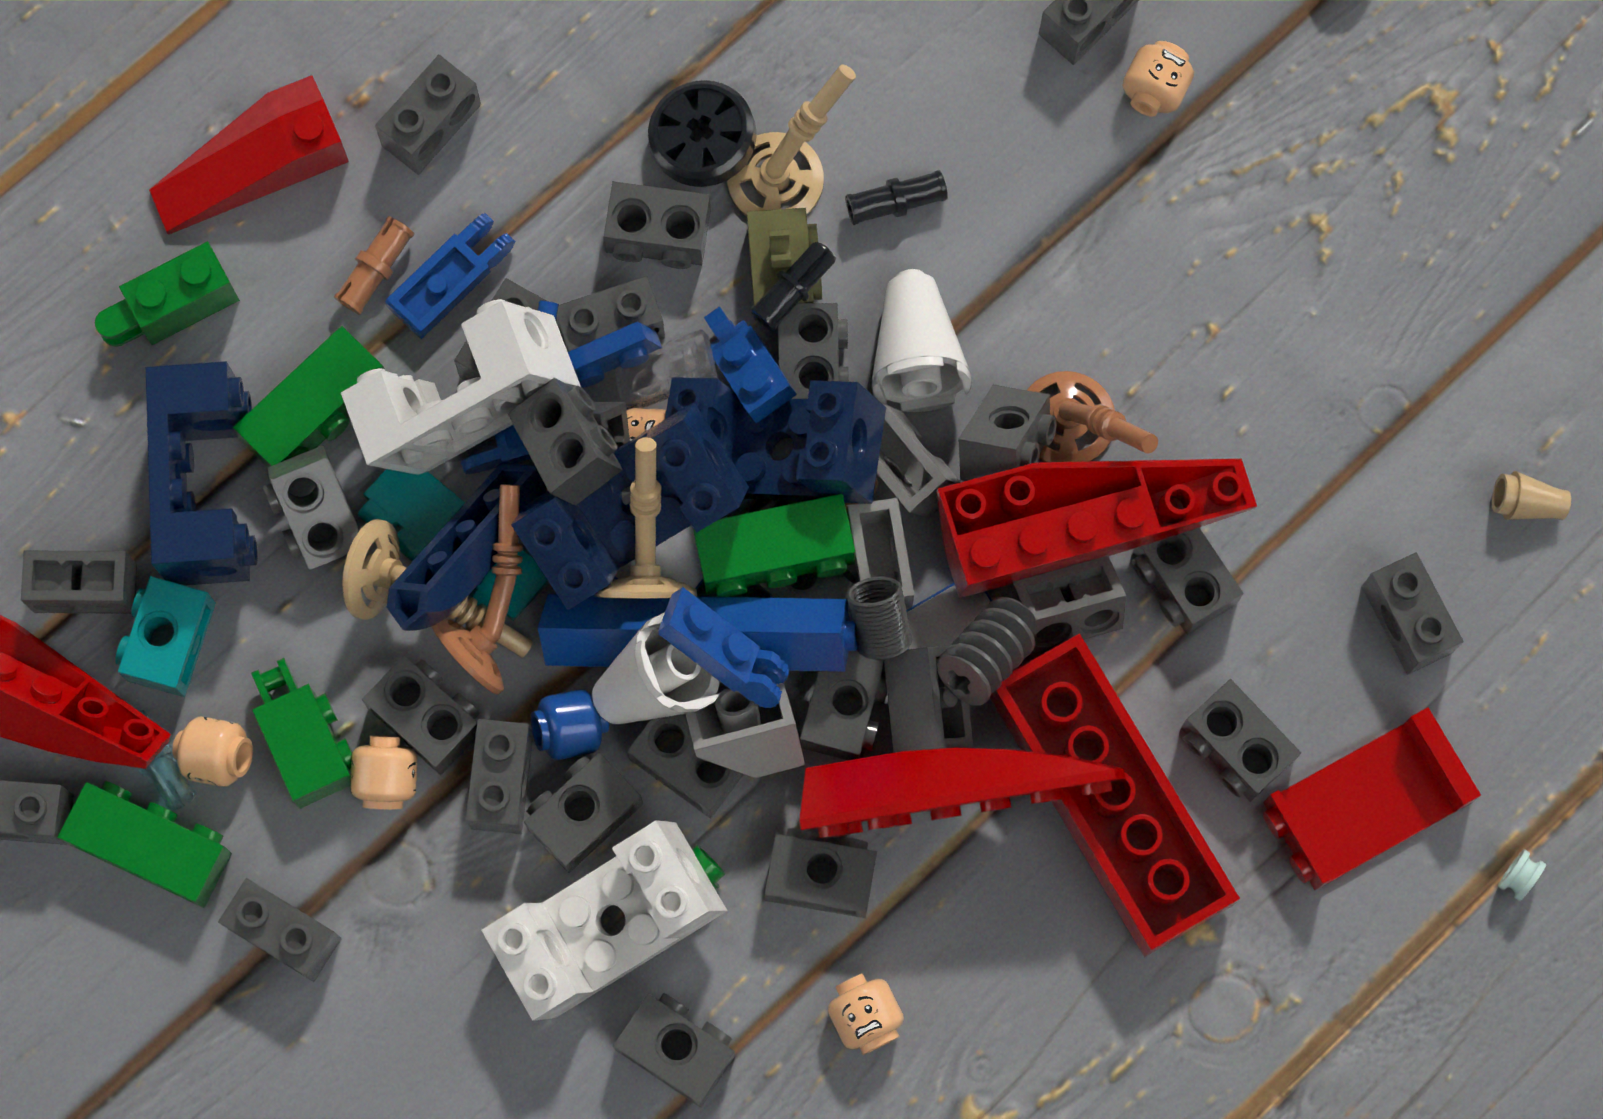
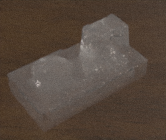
M702 329L661 344L662 348L649 353V359L641 365L632 368H621V366L615 368L620 401L626 402V410L646 408L668 399L672 377L718 378L709 336Z

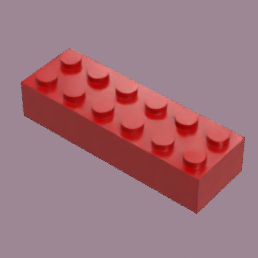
M1080 633L1012 671V674L1002 681L999 689L991 693V701L1021 750L1071 756L1124 768L1126 779L1111 781L1113 791L1081 796L1080 786L1061 789L1062 800L1052 801L1144 957L1224 912L1240 900L1239 895Z

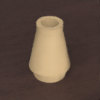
M1513 471L1510 475L1501 474L1493 488L1492 509L1495 513L1502 514L1505 520L1547 518L1564 520L1570 510L1571 493L1569 491L1558 489L1517 471Z

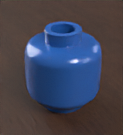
M584 689L546 696L540 700L537 711L531 713V730L537 749L539 751L545 750L554 760L596 752L602 741V733L609 731V722L600 716L594 706L591 694Z

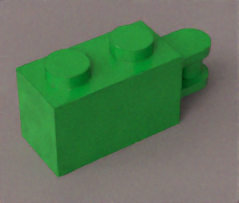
M207 241L120 285L119 288L125 299L99 312L95 319V327L105 343L113 347L122 346L144 334L151 345H154L240 300Z
M285 658L277 660V667L260 673L259 669L251 672L264 702L263 705L252 710L293 802L301 809L351 786L352 750L346 738L338 742L335 738L330 724L338 721L326 693L317 696L309 684L298 688ZM287 684L290 692L273 700L270 692Z

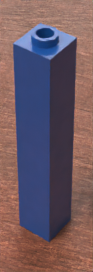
M548 594L538 625L545 666L609 667L648 620L666 611L670 598H603L592 595L567 610L557 594ZM697 597L759 645V650L773 651L779 655L780 659L785 660V663L788 664L789 671L845 672L849 651H857L858 648L855 637L856 626L855 622L849 619L847 599Z

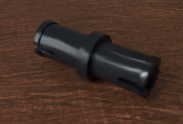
M940 170L904 181L892 178L886 180L885 186L845 196L847 211L853 225L889 214L901 217L907 215L908 209L948 199L946 183Z

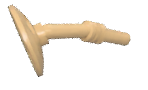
M841 64L811 102L805 101L801 105L800 109L794 114V117L789 120V130L787 133L770 132L756 136L754 150L766 144H769L770 148L758 152L753 156L748 165H745L740 172L727 180L728 191L733 203L746 217L747 212L781 209V204L796 197L802 187L809 189L806 195L797 204L787 209L806 208V214H808L816 206L823 190L824 173L818 155L806 142H810L815 137V134L820 131L821 126L827 122L826 114L856 78L855 72L850 67ZM798 151L806 158L811 170H799L796 161L793 159ZM771 156L762 163L761 168L756 167L762 159ZM752 180L756 191L766 197L763 208L755 205L746 197L740 183ZM790 181L795 182V184L790 190H788L785 193L779 194L787 189Z
M640 438L635 444V480L630 486V510L635 516V565H630V576L611 582L609 586L595 593L594 596L603 598H671V595L682 587L694 596H697L695 588L685 583L677 582L675 579L661 576V565H656V516L661 510V485L656 480V442L651 438Z
M375 519L366 523L355 536L348 551L343 571V597L348 611L355 618L368 620L378 615L387 604L389 587L406 569L400 561V543L397 532L388 521ZM375 541L377 549L373 554L366 557L370 546ZM361 587L366 598L371 600L369 606L365 604L362 598ZM467 596L448 618L452 620L457 617L456 622L460 625L466 623V629L471 631L476 625L483 626L487 606L483 603L477 606V599L471 597L467 600ZM504 623L501 637L497 643L523 658L530 650L533 641Z

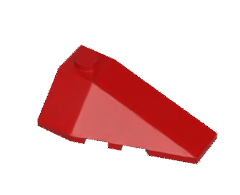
M311 75L265 94L151 187L149 191L165 230L170 235L348 163L349 160L324 99Z

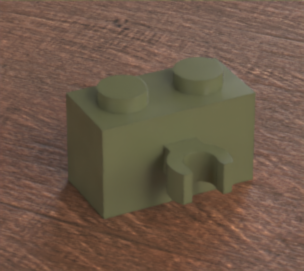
M806 208L747 212L754 306L779 280L777 277L779 271L786 272L812 243L818 242L817 224H807ZM821 278L807 292L809 299L807 301L800 300L798 303H814V300H822Z

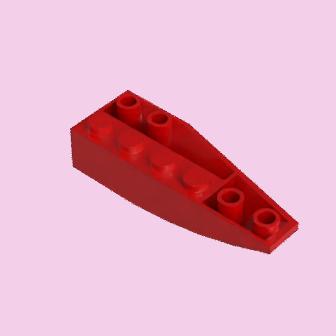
M1242 458L1036 462L938 488L936 491L944 551L959 598L1013 584V581L1108 555H1115L1257 507Z
M0 615V737L61 755L99 763L146 769L168 744L171 734L18 623Z
M942 748L901 751L806 768L799 821L801 830L818 829L819 838L838 837L862 833V822L868 823V830L911 825V814L930 811L931 821L962 816L960 806L976 803L980 804L982 813L1012 808L1010 798L1030 795L1031 804L1062 800L1061 789L1079 786L1081 796L1113 791L1111 781L1126 778L1124 768L1071 756L1017 749Z

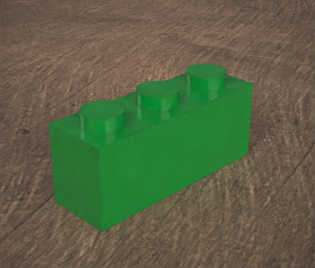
M341 325L246 414L233 429L241 442L267 467L317 448L325 439L328 441L336 439L349 425V414L341 392L357 384V378L361 374L373 369H384V367Z
M843 494L722 518L697 533L693 529L706 595L717 593L718 598L739 596L748 591L747 586L766 582L769 588L788 586L797 582V576L817 572V576L821 578L832 577L845 573L848 565L855 564L856 552Z
M106 780L101 788L86 782L58 838L76 849L205 908L232 855L225 846L220 844L224 836L198 823L195 824L192 831L174 823L178 814L156 803L150 802L147 809L129 802L132 796L131 792Z

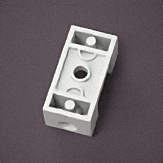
M502 299L493 300L480 306L477 309V315L461 323L481 377L462 382L456 388L457 393L444 400L440 399L435 383L420 379L414 381L411 375L398 377L397 374L387 372L385 369H373L361 374L357 378V384L341 392L366 464L417 475L430 471L513 425L507 413L554 377L573 388L580 386L554 315L533 310L530 307L509 303Z
M655 820L612 847L616 854V857L543 903H523L481 930L532 1021L557 1018L727 912L726 907L676 822ZM611 905L618 906L624 912L626 919L623 930L614 936L608 934L601 924V916L604 910Z

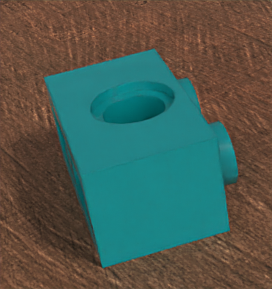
M150 576L146 589L140 588L135 595L131 615L135 618L130 636H123L117 648L115 663L120 665L118 673L127 682L185 698L216 602L209 593ZM164 625L174 627V635L169 643L163 646L152 645L151 638L157 628Z

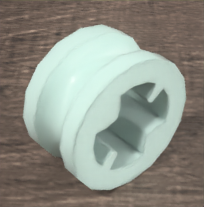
M1526 849L1522 850L1515 858L1498 884V887L1502 890L1506 888L1512 889L1515 893L1514 898L1518 901H1521L1527 895L1546 867V863L1541 860L1539 862L1531 861L1529 858L1530 852Z

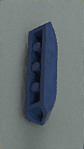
M500 463L389 587L386 608L404 631L426 629L443 621L458 608L475 587L481 584L486 574L496 564L492 561V556L496 555L497 551L492 550V545L498 543L500 485H520V513L526 504L546 493L547 487L536 466Z

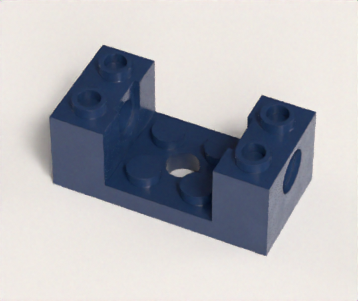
M227 361L145 367L151 564L164 580L184 586L250 581V566L257 565L258 561L255 535L249 536L247 523L239 524L237 515L232 508L196 511L193 491H187L186 474L194 472V452L192 444L185 443V441L237 438L238 436L233 427L252 410L250 392L244 391L242 378L235 377Z
M672 377L665 419L693 402L696 404L749 486L744 499L809 501L843 494L845 503L872 504L886 407L860 383L810 381L808 399H790L761 421L755 423L735 392L718 378ZM784 438H792L793 449L789 456L783 460L775 461L773 459L775 445Z
M694 402L619 447L614 452V455L623 470L575 506L547 491L526 504L511 524L567 610L609 586L618 570L635 560V516L623 503L622 491L630 487L635 480V444L638 439L647 437L656 442V480L661 485V510L656 516V546L689 526H692L697 533L740 507L749 486Z

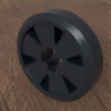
M693 81L676 87L657 104L648 126L649 145L657 164L670 178L688 186L707 187L729 180L747 164L756 144V125L747 102L736 90L716 81ZM705 125H708L712 136L708 140L702 137L699 142H696L693 135L695 128L703 131Z

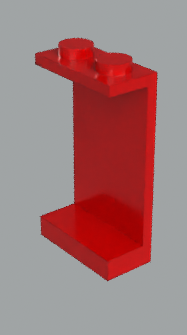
M1429 707L1412 715L1404 724L1281 792L1277 790L1270 794L1263 802L1267 809L1263 812V817L1272 834L1277 839L1284 837L1293 855L1289 856V861L1297 877L1304 884L1309 881L1313 889L1317 890L1466 807L1479 798L1481 794Z

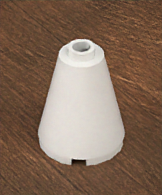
M917 269L904 270L891 279L886 287L872 376L873 396L883 405H887V400L900 403V408L903 412H925L948 407L956 403V393L964 389L966 395L970 391L971 373L934 278Z
M665 612L651 618L641 627L595 683L592 691L593 703L597 712L606 721L612 724H625L693 713L715 702L719 696L716 693L721 682L658 634Z

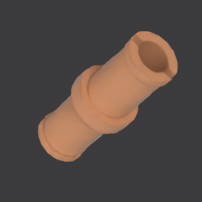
M390 216L386 218V222L366 252L360 250L355 258L358 264L339 292L334 296V299L358 315H361L363 308L383 279L389 280L393 274V271L390 269L410 238L414 236V232L410 228Z

